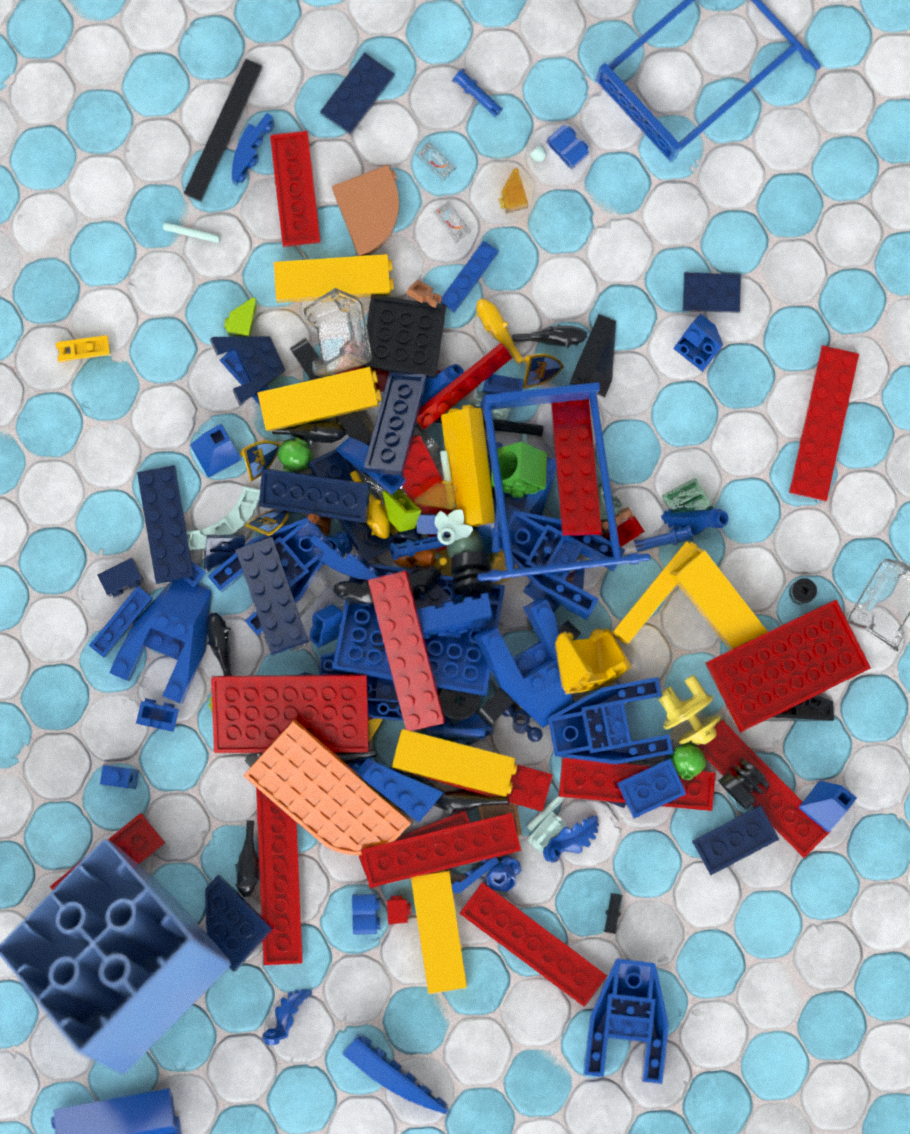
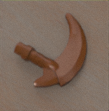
M312 513L308 515V520L313 524L319 525L325 537L327 534H330V517L322 516L320 518Z

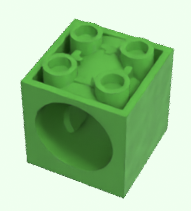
M522 441L497 448L503 492L511 494L512 497L521 498L525 494H536L538 491L546 489V452ZM492 472L491 486H492V487H495V486H494V479H493V472Z

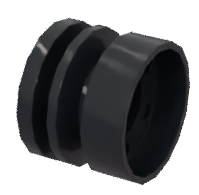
M479 551L464 552L450 559L451 573L455 575L452 578V583L454 584L453 592L455 594L476 596L488 593L493 589V582L491 580L479 581L477 578L478 574L488 573L491 570V559L488 553Z
M442 688L439 696L444 714L457 721L473 716L478 710L480 703L478 694ZM457 695L465 698L461 706L454 702L457 699Z
M740 758L738 762L743 769L741 770L734 764L732 767L737 775L733 776L726 772L718 782L747 810L756 801L752 792L755 791L757 794L763 795L764 793L759 788V785L766 790L771 786L756 766Z

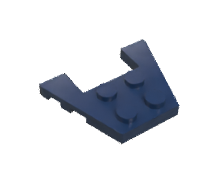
M270 336L211 337L210 339L216 355L235 350L250 383L233 388V393L239 406L243 405L249 398L256 395L258 391L269 385L285 371Z

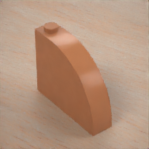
M389 165L332 186V191L358 256H368L378 251L388 241L396 227L399 216V196L395 183L397 176L394 169L390 170Z

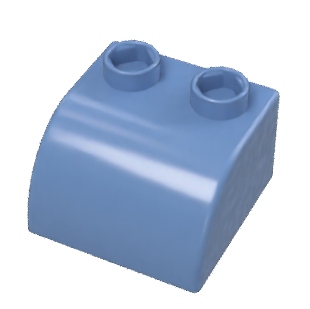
M106 839L102 840L0 944L1 958L78 1053L120 1074H125L231 964L228 957L184 907L142 866Z

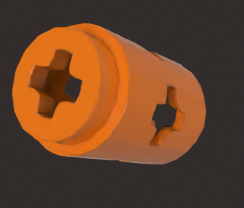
M431 549L417 552L412 557H399L398 560H394V563L410 568H415L416 564L420 567L434 566L436 551Z

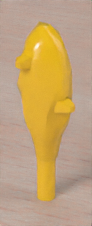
M481 298L476 304V316L483 323L485 330L509 350L517 364L521 363L524 359L512 341L507 326L508 322H505L496 305Z
M357 471L350 473L353 481L362 482ZM370 493L366 523L372 530L371 535H376L382 539L389 538V521L380 505L381 500H377Z

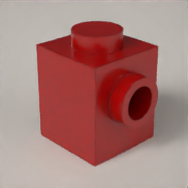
M402 895L391 896V900H387L388 924L408 923V915H411V903H407V899H403Z

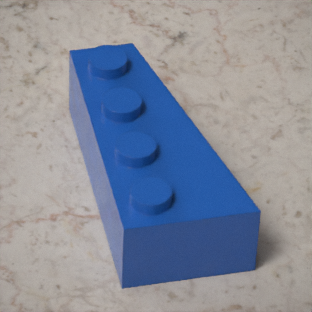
M488 593L481 594V599L464 598L459 604L453 601L447 602L438 609L435 605L417 609L424 639H428L430 635L436 634L438 636L449 635V632L454 631L464 633L471 628H476V630L486 629L491 624L492 619Z
M370 757L365 760L356 772L417 822L423 819L444 793L432 784L391 768Z

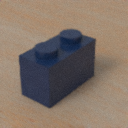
M133 558L97 575L107 596H113V598L124 593L123 590L129 587L134 589L140 586V582L144 580Z

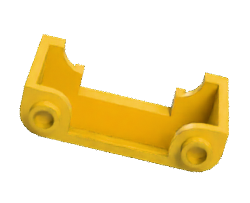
M595 629L590 633L591 636L588 639L573 640L572 633L567 632L557 636L555 647L561 685L566 694L608 687L632 667L609 629Z

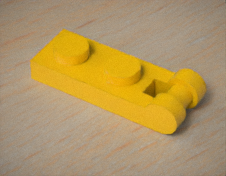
M108 335L55 343L59 353L57 356L59 363L111 355ZM66 348H71L70 354H66Z

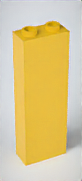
M388 254L274 262L277 303L361 298L371 297V294L390 296V290H394L393 278H389V271H393L392 260H388Z
M367 367L258 392L265 429L267 431H274L379 407V401H382L380 390H376L375 383L378 382L376 371L372 372V369Z
M465 405L462 406V410L459 408L448 410L449 413L441 415L445 451L448 452L456 508H453L452 511L461 509L464 514L463 524L471 527L494 523L495 514L482 408Z
M686 541L614 629L612 632L613 636L623 644H629L676 586L677 583L669 573L696 548H699L695 543H688Z
M696 548L669 573L729 650L768 632L705 550Z
M401 729L391 768L506 797V794H510L513 782H510L511 774L515 775L517 763H514L515 758Z
M441 870L412 877L411 882L428 994L467 988L449 870Z

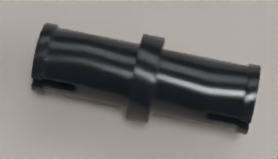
M610 893L608 910L605 911L607 917L604 932L616 934L618 917L621 916V912H619L623 897L621 894Z

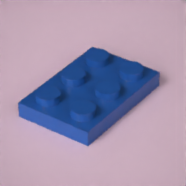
M670 758L617 783L633 819L686 794Z

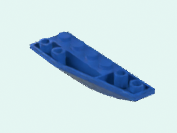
M357 1034L343 1051L342 1055L387 1090L424 1108L443 1114L448 1112L447 1103L442 1098L438 1097L436 1099L432 1096L431 1089L424 1084L420 1086L413 1074L410 1072L406 1074L402 1071V1066L396 1060L390 1061L386 1057L387 1053L380 1047H377V1049L371 1045L372 1041L364 1034L362 1036Z

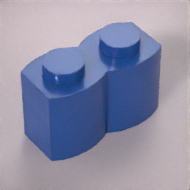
M563 124L547 138L546 143L572 170L588 156L589 146L585 141H580L576 138V132L571 126L567 127Z
M334 604L316 611L312 616L313 626L310 629L309 637L318 648L338 639L339 625L341 624L343 614Z
M352 894L353 935L377 934V929L381 928L380 917H376V910H380V898H376V894Z

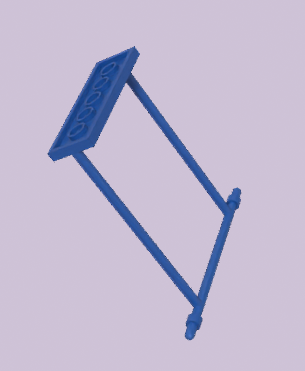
M683 0L608 65L604 63L599 67L595 81L670 162L677 157L678 153L794 52L798 51L802 55V59L815 70L821 68V64L814 58L815 55L799 42L761 0L751 1L792 45L680 142L670 134L613 70L695 0Z
M599 382L484 395L480 402V408L484 411L507 570L499 571L496 569L490 570L488 573H480L477 576L479 581L491 580V582H495L503 578L627 563L634 565L651 559V555L648 553H629L628 556H621L597 400V393L600 390ZM590 399L613 557L514 569L492 410Z

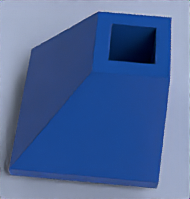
M700 313L673 349L703 372L721 349L723 342L716 325Z
M222 424L205 432L190 444L208 478L242 460Z
M819 780L798 808L829 833L849 810L857 797L842 785Z

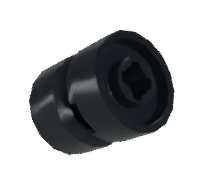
M808 578L795 581L789 588L790 599L798 605L811 602L817 594L815 583Z

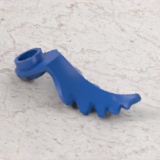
M453 364L443 369L440 374L436 375V378H427V385L420 408L463 374L464 369L458 364Z
M693 502L691 508L686 503H683L682 510L678 506H674V510L668 508V511L665 510L664 514L661 515L664 524L668 523L669 528L674 525L673 529L678 530L680 526L683 529L690 525L693 535H698L706 527L723 528L727 525L729 519L725 511L705 508L699 502Z
M592 815L587 818V822L586 819L582 820L581 825L575 823L572 829L569 827L563 828L560 834L552 837L548 845L544 847L543 856L545 860L555 863L563 852L580 854L583 851L581 846L590 847L589 838L595 840L596 835L594 833H598V817Z
M302 989L301 992L295 990L294 994L292 992L287 994L288 999L281 998V1007L277 1006L275 1008L276 1028L267 1029L262 1034L265 1044L277 1045L280 1043V1040L288 1038L289 1029L294 1024L293 1016L298 1012V1006L303 1003V1000L312 994L311 990Z

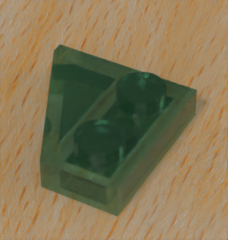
M696 478L662 495L671 513L713 509L712 503Z

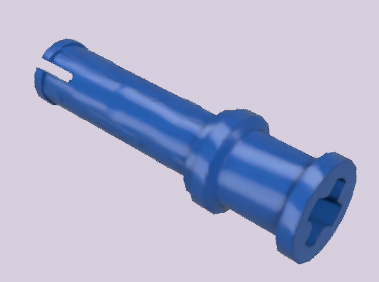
M464 68L452 79V82H456L464 89L465 94L470 93L494 117L498 116L500 111L503 110L477 85V80H473L465 73Z
M687 525L683 529H671L670 533L635 540L634 542L635 546L643 544V546L636 547L638 553L672 543L677 546L680 542L689 540L693 542L694 540L691 527Z
M437 536L417 541L408 539L404 543H391L390 552L393 560H398L399 557H412L417 552L447 545L442 544Z
M444 723L443 725L426 727V735L442 738L443 740H448L449 738L485 740L486 728L449 726V724Z

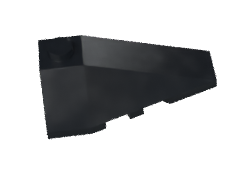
M598 314L570 380L572 385L599 382L600 390L597 395L605 398L612 382L615 320Z
M816 695L766 721H834L833 701Z

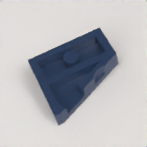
M206 535L205 572L211 571V568L223 564L236 553L237 549L242 548L245 545V536Z

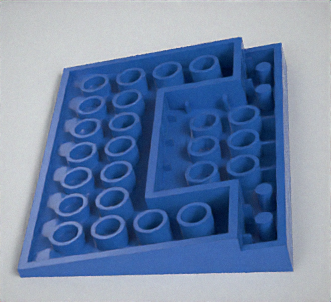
M370 562L362 563L367 568L372 566L378 571V577L406 570L407 574L413 571L411 569ZM441 575L436 582L441 587L439 590L443 589L450 596L447 600L439 598L443 602H447L451 598L457 604L468 597H472L475 600L481 599V595L461 596L453 592V577ZM351 577L349 578V581H355L360 583L364 582L362 580H357ZM493 584V589L488 592L492 613L491 624L488 627L498 628L505 589L504 585ZM421 592L413 593L414 601L419 596L430 598V596H423ZM345 601L332 669L393 680L385 645L382 651L373 648V645L381 646L384 644L383 638L375 637L377 634H381L374 604L352 603L348 606L347 601ZM471 628L464 633L454 631L449 632V635L438 636L436 634L430 635L428 639H424L437 688L483 696L487 695L491 669L474 638L476 634L485 629L476 630V628ZM382 640L381 643H375L374 641ZM364 652L367 653V658L363 657Z

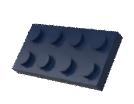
M364 52L321 109L320 114L351 135L394 78L395 74Z
M759 805L692 840L711 876L778 841L779 837L762 806Z

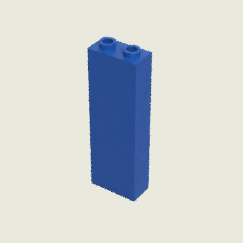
M170 1088L53 1110L54 1117H51V1125L55 1129V1134H169L177 1132L174 1100Z

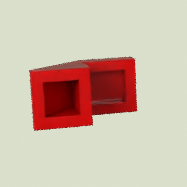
M635 516L617 527L620 547L645 532ZM610 532L602 536L611 542Z

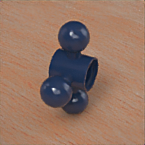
M513 703L502 714L505 717L513 718L512 727L515 732L519 734L527 732V737L532 742H538L542 739L543 733L541 729L530 726L531 716L524 710L515 712ZM518 720H524L525 723H524V724H519V723H517V721H518Z

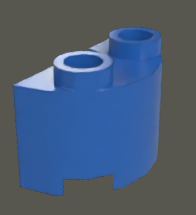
M145 698L144 702L141 701L136 724L174 732L179 709H175V704L164 702L163 706L156 704V700Z

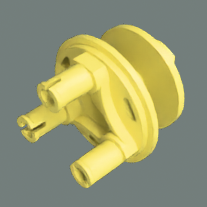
M692 675L685 680L693 694L692 698L686 701L679 700L670 686L661 692L663 696L658 701H660L668 713L666 715L668 718L664 721V729H669L688 720L693 728L683 734L678 741L680 744H684L691 740L695 745L706 744L715 738L716 730L714 725L721 717L717 714L700 722L696 713L707 706L714 697L708 695L696 677Z

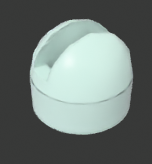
M540 145L529 155L535 161H542L546 156V151Z

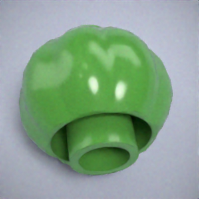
M296 437L294 441L288 439L280 445L278 458L284 465L283 470L294 472L304 471L309 468L308 463L313 460V451L308 449L309 443Z
M692 743L681 744L673 750L669 757L677 775L682 776L684 780L693 779L706 766V758L702 750Z

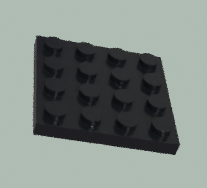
M371 294L360 368L370 367L372 370L426 374L427 378H436L446 306L437 304L436 308L426 302L421 303L419 301Z

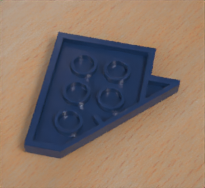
M217 875L206 887V934L228 957L231 962L229 968L235 972L274 928L221 875Z

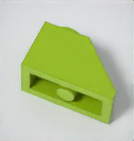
M256 298L249 299L231 311L229 318H225L224 329H226L228 335L238 337L251 336L257 307Z
M400 488L392 495L385 490L383 496L389 521L400 532L415 529L421 510Z

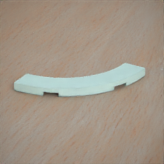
M243 486L238 502L226 517L208 528L187 531L190 551L205 549L206 535H235L250 520L259 504L260 489Z

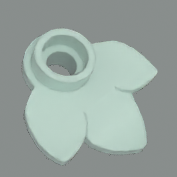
M461 509L452 511L448 516L441 511L437 514L435 525L438 529V540L442 544H452L455 540L467 538L471 534L473 527L463 524L464 514ZM444 532H450L451 536L449 538H445L443 535Z

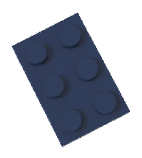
M684 272L682 311L740 313L741 274Z

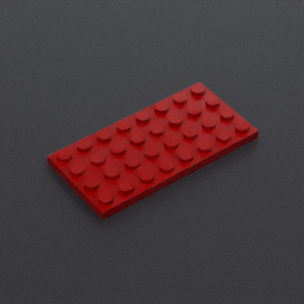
M837 599L705 662L740 733L871 669Z
M367 675L211 676L214 753H264L294 719L332 752H369Z

